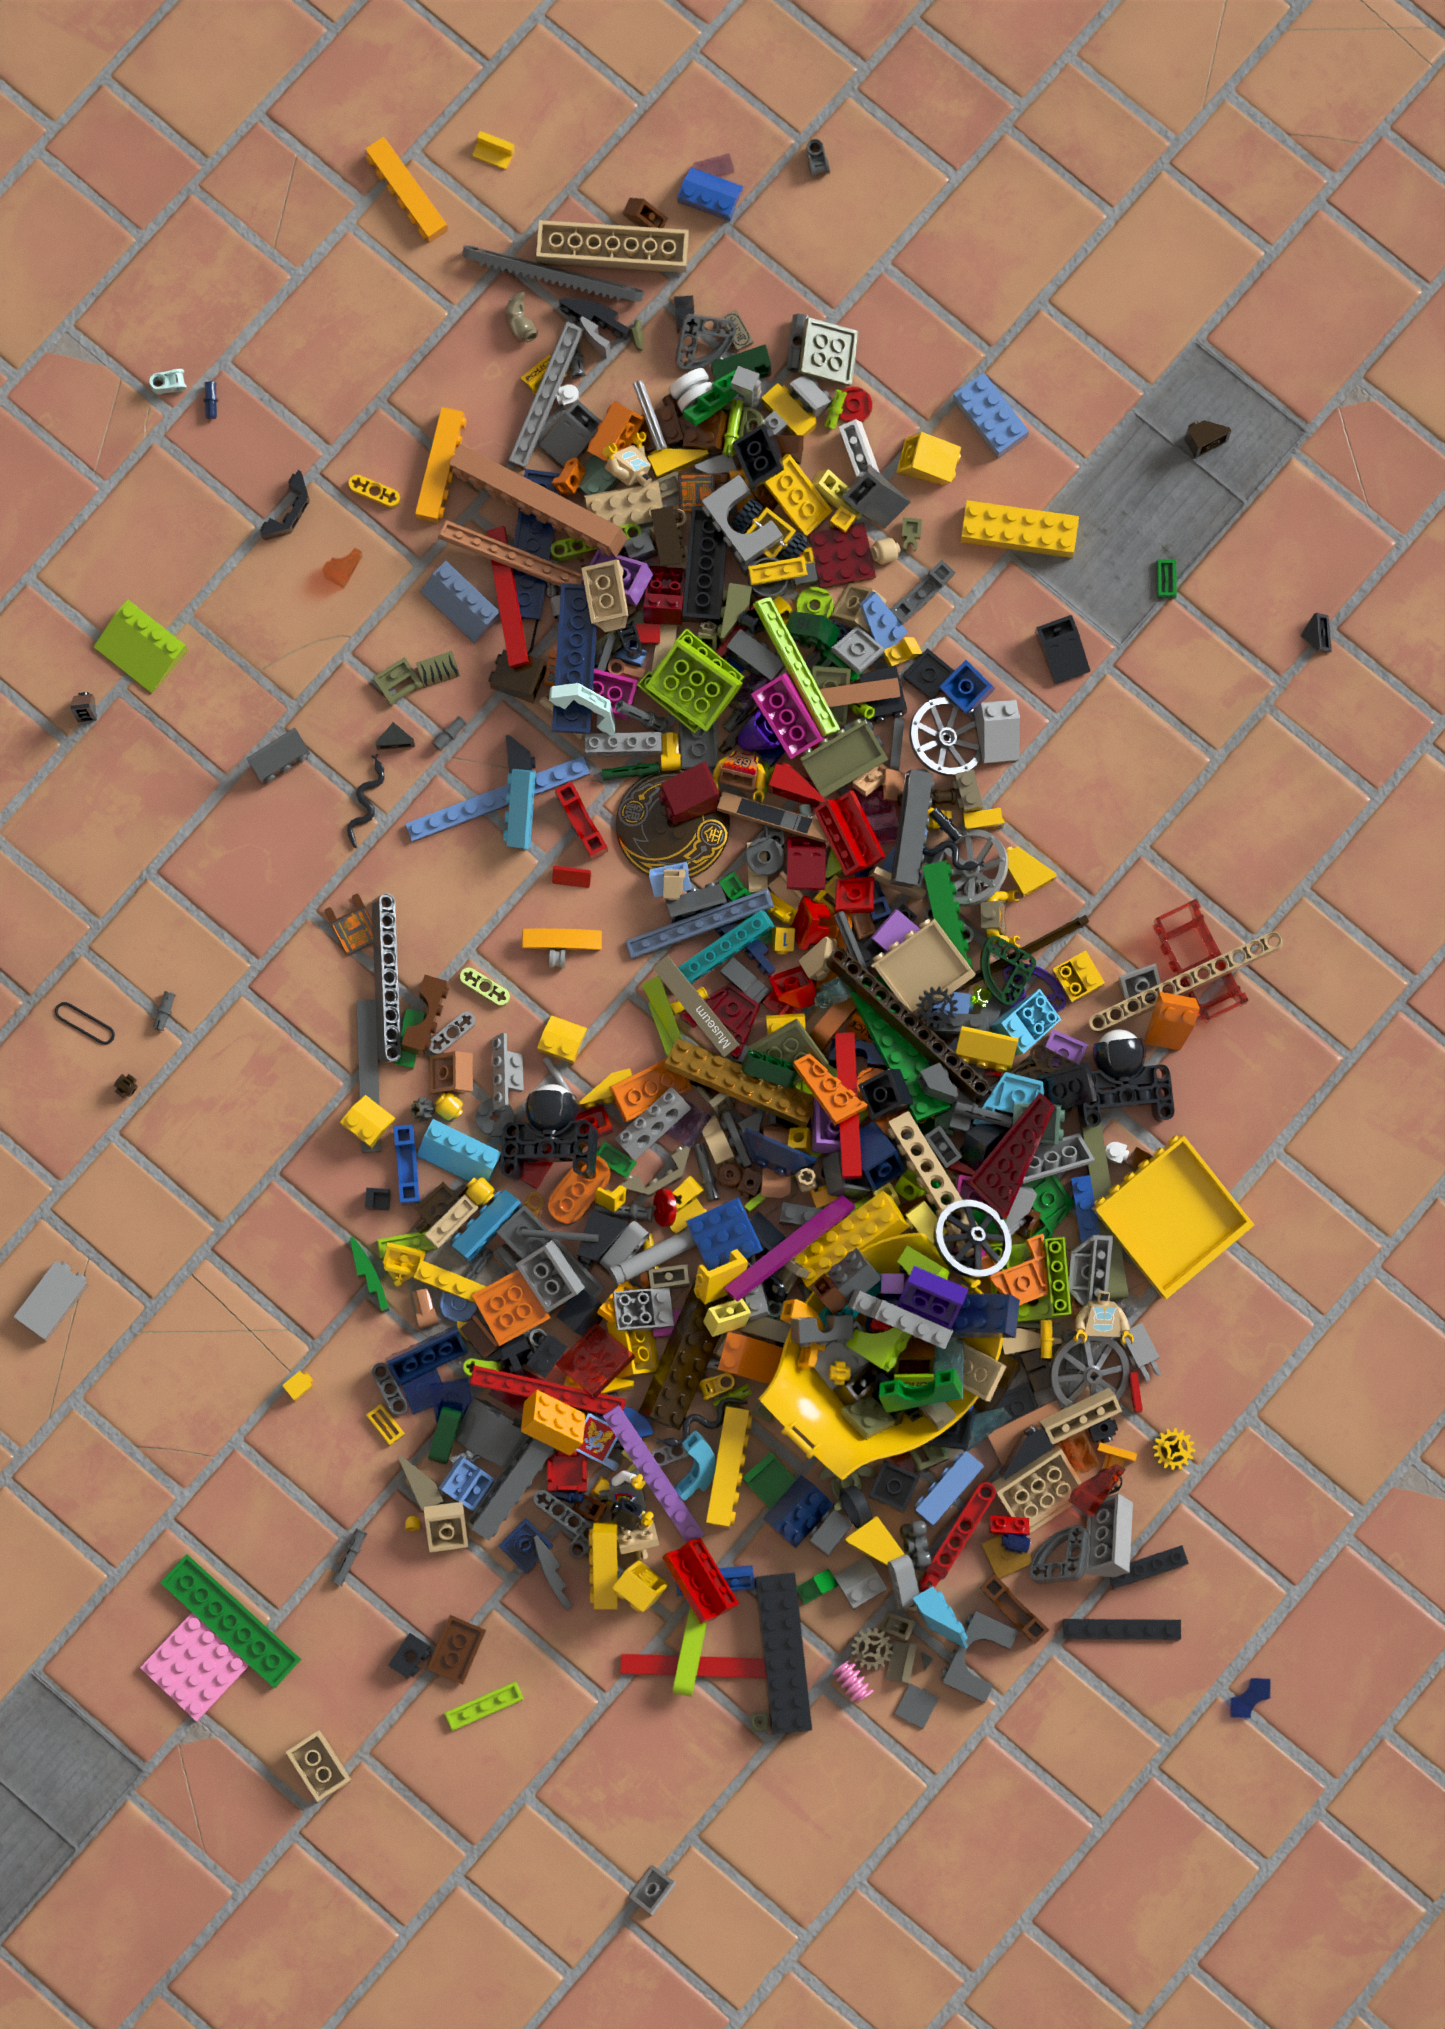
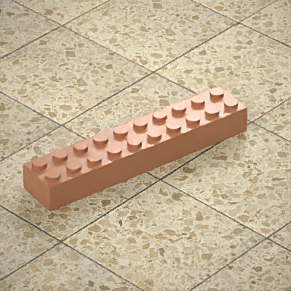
M461 444L449 462L453 469L452 472L457 475L456 477L465 483L466 481L473 483L472 486L480 491L482 489L489 491L488 494L493 498L498 499L500 497L504 499V503L507 505L519 507L520 511L526 515H530V513L535 515L538 521L544 524L546 522L552 524V528L559 532L564 530L572 539L578 540L579 538L583 540L586 546L592 549L594 547L600 549V552L607 557L612 555L616 558L628 539L621 527Z

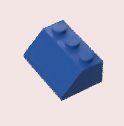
M691 167L678 193V203L731 221L744 187Z

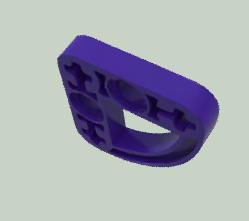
M1009 965L1004 968V983L1007 981L1009 975H1007L1006 973L1009 972V969L1013 970V965ZM1035 966L1032 975L1045 981L1054 992V994L1045 995V997L1049 999L1050 1003L1054 1002L1055 998H1058L1060 1001L1062 1000L1060 1007H1057L1056 1004H1053L1052 1007L1056 1012L1063 1010L1066 1005V998L1060 984L1047 971ZM1016 974L1014 976L1015 981L1019 980V983L1014 984L1020 985L1022 983V977L1021 975ZM1023 989L1016 1003L1010 1005V1009L1026 998L1025 989ZM1007 993L1008 1000H1012L1011 993Z

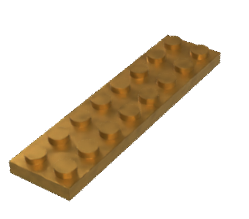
M677 1038L663 1068L806 1128L814 1111V1095L795 1087H784L748 1075L741 1070V1064Z

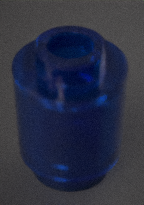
M1003 1534L1001 1545L1004 1546L1006 1551L1019 1554L1028 1553L1031 1538L1021 1534Z

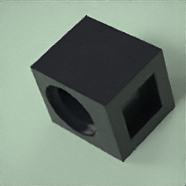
M621 1497L611 1507L612 1522L632 1531L642 1519V1506Z

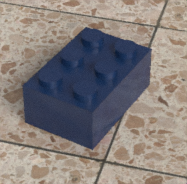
M800 1475L764 1516L763 1520L780 1537L796 1549L834 1504L813 1483Z

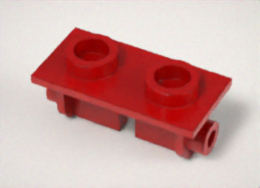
M990 1515L989 1533L993 1535L1028 1536L1030 1535L1029 1518Z

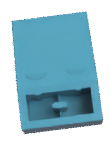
M1038 989L1004 1013L990 1026L996 1034L1019 1038L1015 1052L1016 1056L1024 1054L1062 1019L1043 992Z
M932 1586L913 1597L921 1617L930 1630L965 1649L968 1648L966 1643L968 1637L964 1632L965 1630L960 1621H957L953 1610L947 1605L941 1591L937 1592Z

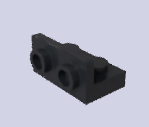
M550 1333L547 1336L542 1335L537 1342L539 1347L536 1352L531 1350L525 1359L528 1361L526 1365L543 1378H546L567 1349L565 1344Z

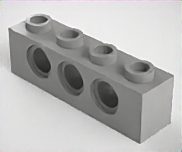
M661 732L615 733L613 736L608 733L585 734L586 757L661 756L662 754Z
M671 1087L621 1132L615 1140L636 1160L692 1108Z

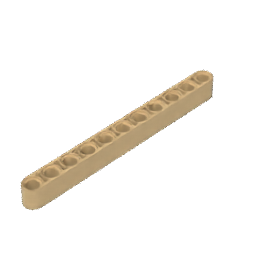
M1276 932L1265 934L1094 1014L1089 1020L1090 1027L1097 1033H1103L1154 1009L1159 992H1164L1167 986L1173 987L1172 994L1182 996L1280 950L1283 946V939ZM1272 937L1279 939V943L1276 946L1269 945V940ZM1259 945L1261 946V952L1256 955L1252 954V947ZM1238 953L1244 956L1243 961L1240 963L1234 962V956ZM1219 962L1226 963V968L1223 971L1216 969V965ZM1207 970L1209 973L1208 977L1200 979V971ZM1184 978L1191 979L1190 986L1182 987V980ZM1150 994L1156 996V1000L1152 1004H1148L1146 1001L1147 996ZM1131 1003H1138L1137 1011H1129ZM1114 1011L1121 1012V1017L1118 1020H1113L1111 1017ZM1103 1019V1026L1095 1028V1020Z

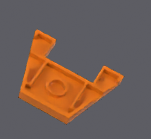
M1043 1234L1025 1240L1032 1260L1001 1272L998 1271L996 1274L987 1277L1000 1294H1010L1020 1300L1019 1306L1049 1294L1047 1269H1045L1044 1260L1046 1256L1043 1249ZM989 1255L981 1257L982 1270L996 1265Z

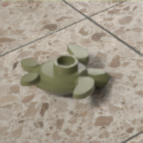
M862 1465L844 1480L840 1479L827 1467L819 1473L820 1480L832 1477L831 1488L837 1499L834 1504L835 1511L843 1508L839 1494L840 1490L853 1485L862 1490L861 1476L871 1479L876 1478L872 1468Z

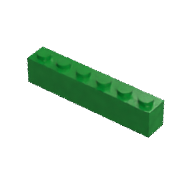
M946 861L923 865L933 917L973 969L972 960L967 958L966 953L969 950L968 941L963 939L962 932L965 931L963 920L959 921L960 905L959 902H955L954 894H957L956 886L950 880V876L953 875L951 865L947 864Z

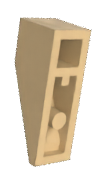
M1017 1328L1016 1338H1003L1002 1351L1010 1356L1041 1348V1341H1039L1041 1334ZM1052 1337L1054 1339L1052 1347L1061 1345V1339Z

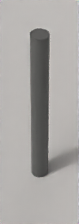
M522 1229L521 1231L522 1237L598 1242L599 1240L598 1234Z

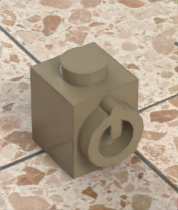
M711 621L700 623L698 638L716 652L719 625Z

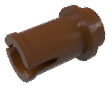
M666 395L662 400L665 406L674 404L678 417L682 416L683 413L672 395Z

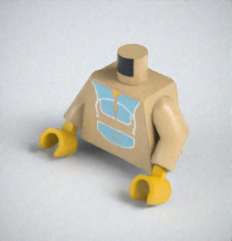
M644 432L635 433L631 437L632 442L637 447L632 445L617 451L616 445L611 443L603 448V454L609 458L604 469L614 477H617L626 485L639 482L646 487L650 484L652 478L647 473L651 465L646 458L645 448L642 446V442L646 440Z
M1099 1291L1098 1301H1088L1087 1306H1084L1078 1313L1075 1327L1077 1334L1073 1337L1075 1343L1078 1341V1336L1082 1338L1083 1344L1086 1342L1087 1336L1121 1337L1122 1334V1345L1125 1346L1126 1344L1124 1338H1129L1132 1345L1134 1337L1130 1334L1128 1319L1122 1308L1118 1307L1115 1302H1109L1110 1292Z

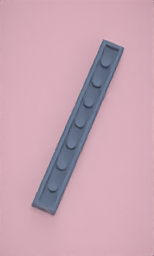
M765 889L626 940L625 943L630 958L633 960L747 918L760 910L766 911L774 908V904L769 890Z

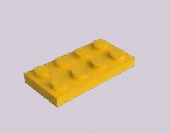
M786 454L782 458L784 470L764 482V485L800 532L807 536L833 510L792 456Z

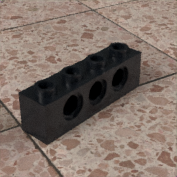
M1181 1545L1130 1562L1129 1573L1117 1577H1109L1112 1589H1116L1186 1566L1189 1563L1184 1548Z

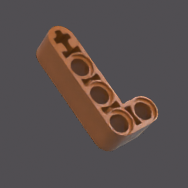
M848 989L844 991L809 1034L821 1052L827 1048L835 1033L839 1031L857 1009L847 991Z

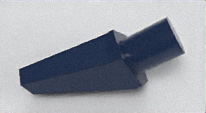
M575 1491L551 1492V1495L555 1498L571 1504L583 1501V1495L576 1494Z

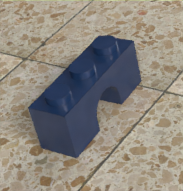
M832 1038L829 1065L837 1068L835 1039ZM862 1039L855 1041V1056L867 1059V1068L887 1070L875 1043L866 1042Z

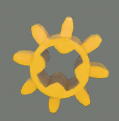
M835 1361V1365L829 1366V1380H834L833 1383L835 1385H844V1381L850 1380V1366H846L844 1361Z

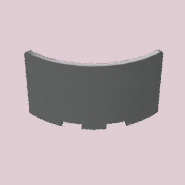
M473 1397L458 1427L455 1440L479 1456L505 1468L528 1435L521 1432L522 1420L507 1418L504 1416V1411L498 1409L490 1402Z

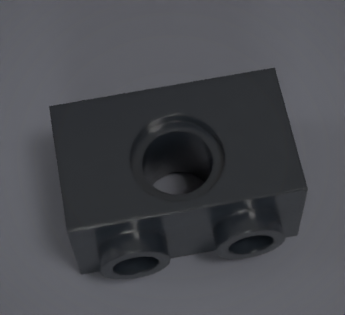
M409 1633L388 1666L407 1679L410 1676L414 1678L420 1669L418 1667L420 1661H425L431 1651L428 1649L430 1646ZM410 1651L416 1654L415 1661L411 1663L405 1659L406 1654Z

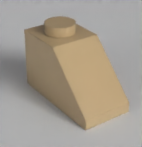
M824 937L798 960L808 978L820 981L827 977L831 970L828 968L826 961L832 950L837 948V941L835 939Z

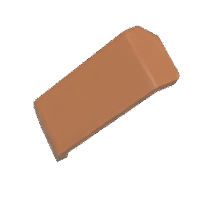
M763 1126V1135L788 1146L790 1129ZM762 1168L760 1192L762 1197L783 1198L790 1194L791 1176H779L771 1169Z

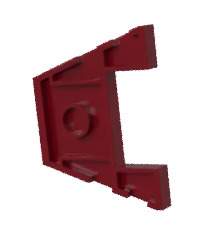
M729 983L710 995V998L705 1002L723 1025L735 1033L733 1037L740 1046L732 1051L730 1055L738 1060L760 1005ZM688 1012L680 1015L681 1019L693 1028L698 1025Z

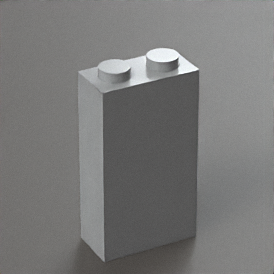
M57 1261L53 1263L14 1315V1318L46 1341H48L89 1286L85 1282L87 1278L78 1272L76 1275L69 1271L72 1267L63 1261L61 1263Z

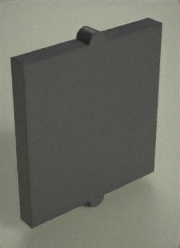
M910 1683L895 1715L907 1720L908 1724L912 1723L924 1729L939 1698L926 1692V1689L922 1690Z

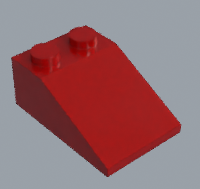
M786 763L775 765L769 783L770 794L802 804H811V807L814 808L825 802V798L795 769H792L791 765Z

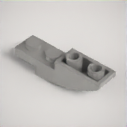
M756 1254L745 1258L748 1261L747 1269L758 1261ZM763 1281L745 1295L746 1305L751 1312L750 1320L769 1315L768 1299Z

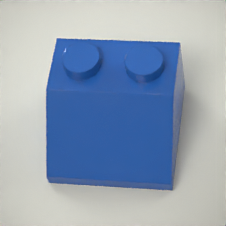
M967 660L940 686L965 713H968L982 703L996 689Z

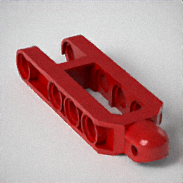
M983 1482L975 1490L919 1582V1590L921 1592L930 1588L927 1587L926 1583H931V1587L935 1588L938 1582L946 1577L995 1497L996 1489L991 1483ZM987 1489L990 1492V1497H982L980 1490ZM960 1523H968L970 1530L963 1531L960 1528ZM957 1539L960 1546L953 1548L949 1541ZM942 1555L947 1556L949 1564H942L939 1561V1557Z

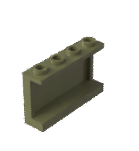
M859 719L850 724L852 728L845 731L843 728L834 734L835 738L829 741L826 738L818 743L819 747L812 751L809 748L801 753L803 757L799 759L823 797L830 795L889 760L866 720L861 721Z

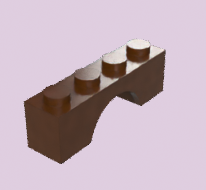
M424 975L419 990V998L426 1003L428 1014L420 1024L407 1027L401 1044L403 1051L424 1056L425 1051L429 1052L432 1040L429 1039L431 1033L435 1034L438 1025L435 1022L436 1018L441 1016L443 1011L442 1000L443 998L446 999L449 993L446 980Z
M995 1574L979 1588L1034 1645L1049 1631Z

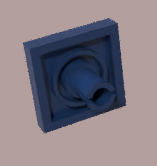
M527 1519L499 1545L526 1574L539 1562L532 1539L534 1533L538 1535L549 1551L554 1547Z

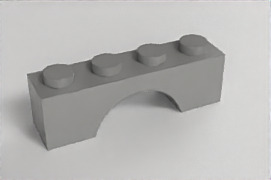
M740 366L737 367L731 381V389L739 392L733 398L736 400L735 403L737 400L743 401L742 407L758 408L761 401V381H759L758 373Z

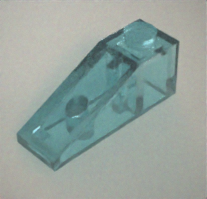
M1004 1408L976 1414L967 1452L1011 1419V1415Z

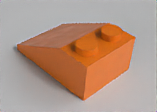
M1159 992L1144 1043L1181 1050L1195 1026L1200 1010L1196 998Z
M728 1332L718 1371L770 1385L779 1367L783 1348Z

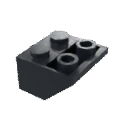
M759 1211L749 1219L763 1250L761 1253L763 1255H766L786 1239Z

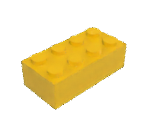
M613 1522L594 1523L593 1529H589V1546H593V1548H590L589 1565H593V1567H590V1584H594V1586H590V1603H594V1609H618V1596L612 1588L618 1581L617 1524Z
M638 1560L626 1569L612 1588L619 1598L623 1600L626 1598L631 1602L630 1606L634 1610L645 1612L657 1602L670 1584Z

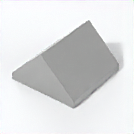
M1156 964L1121 975L1117 980L1124 1000L1161 984ZM1150 994L1147 996L1146 1001L1155 999L1156 996ZM1131 1003L1129 1005V1008L1138 1005V1003Z
M652 1865L629 1897L653 1916L677 1883Z

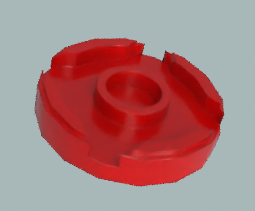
M853 386L842 390V393L846 392L847 395L842 406V414L839 415L840 419L848 423L855 419L864 422L869 418L873 404L869 393L860 387Z
M667 1188L659 1189L653 1199V1205H656V1210L653 1212L659 1226L670 1227L676 1219V1200L671 1190Z

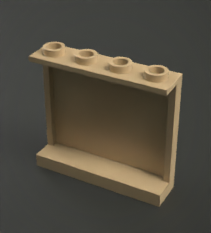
M935 918L931 921L929 919L923 921L919 925L921 928L916 932L913 930L903 936L905 940L902 942H894L888 947L889 951L883 954L881 952L876 955L871 965L872 968L875 967L898 1000L917 1017L922 1015L917 1014V1011L921 1008L917 1007L916 1004L922 1002L918 999L919 996L925 997L924 990L930 992V987L933 986L937 990L938 986H941V991L948 988V994H951L975 976V972ZM934 995L936 998L944 997L942 995ZM927 1000L925 1001V1011L929 1009Z

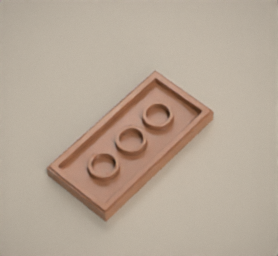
M1056 1399L986 1433L1001 1466L1005 1463L1026 1427L1031 1424L1041 1427L1040 1420L1061 1411Z

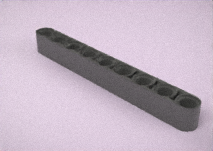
M385 893L376 897L372 902L377 1054L382 1064H390L397 1061L401 1056L395 899L391 894ZM381 900L385 902L386 907L381 904ZM382 919L386 921V926L383 925ZM383 937L387 940V945L384 944ZM384 956L388 959V964L384 962ZM384 975L388 977V983L385 981ZM385 994L389 996V1002L385 999ZM386 1013L389 1014L390 1021L386 1018ZM386 1032L390 1033L391 1039L387 1037ZM387 1050L390 1051L391 1058L388 1057Z

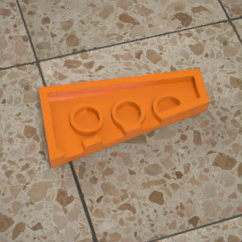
M810 1053L793 1062V1067L834 1125L867 1109L868 1105L864 1101L861 1102L852 1090H848L837 1077L834 1078L827 1072L828 1069Z

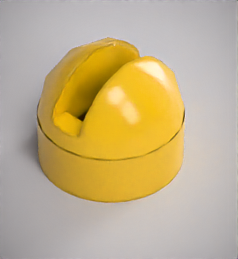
M409 1516L406 1519L405 1530L417 1531L421 1529L419 1518Z

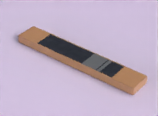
M722 793L717 811L823 843L827 842V837L817 819L730 793Z

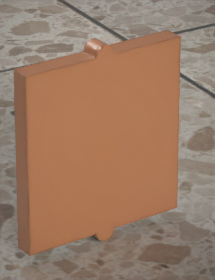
M883 769L882 785L884 787V800L897 802V795L903 794L905 772Z

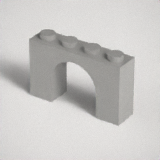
M738 475L703 499L702 510L707 517L711 515L716 530L718 532L722 531L725 535L723 539L729 547L733 546L736 550L734 554L739 562L743 561L747 565L782 541L783 535L772 520L750 534L737 533L729 526L727 518L732 507L751 494L749 487L741 476Z

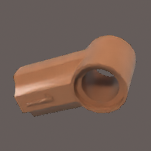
M614 659L609 662L607 672L638 680L639 683L644 677L646 669ZM613 666H619L621 668V671L619 673L612 672L611 668Z
M428 1288L412 1292L419 1328L424 1329L439 1325Z

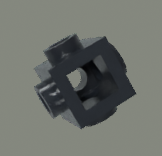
M1111 1417L1088 1428L1092 1443L1101 1441L1104 1444L1113 1441L1112 1437L1116 1435L1115 1431H1118L1115 1419L1111 1420ZM1100 1427H1105L1106 1432L1101 1431Z

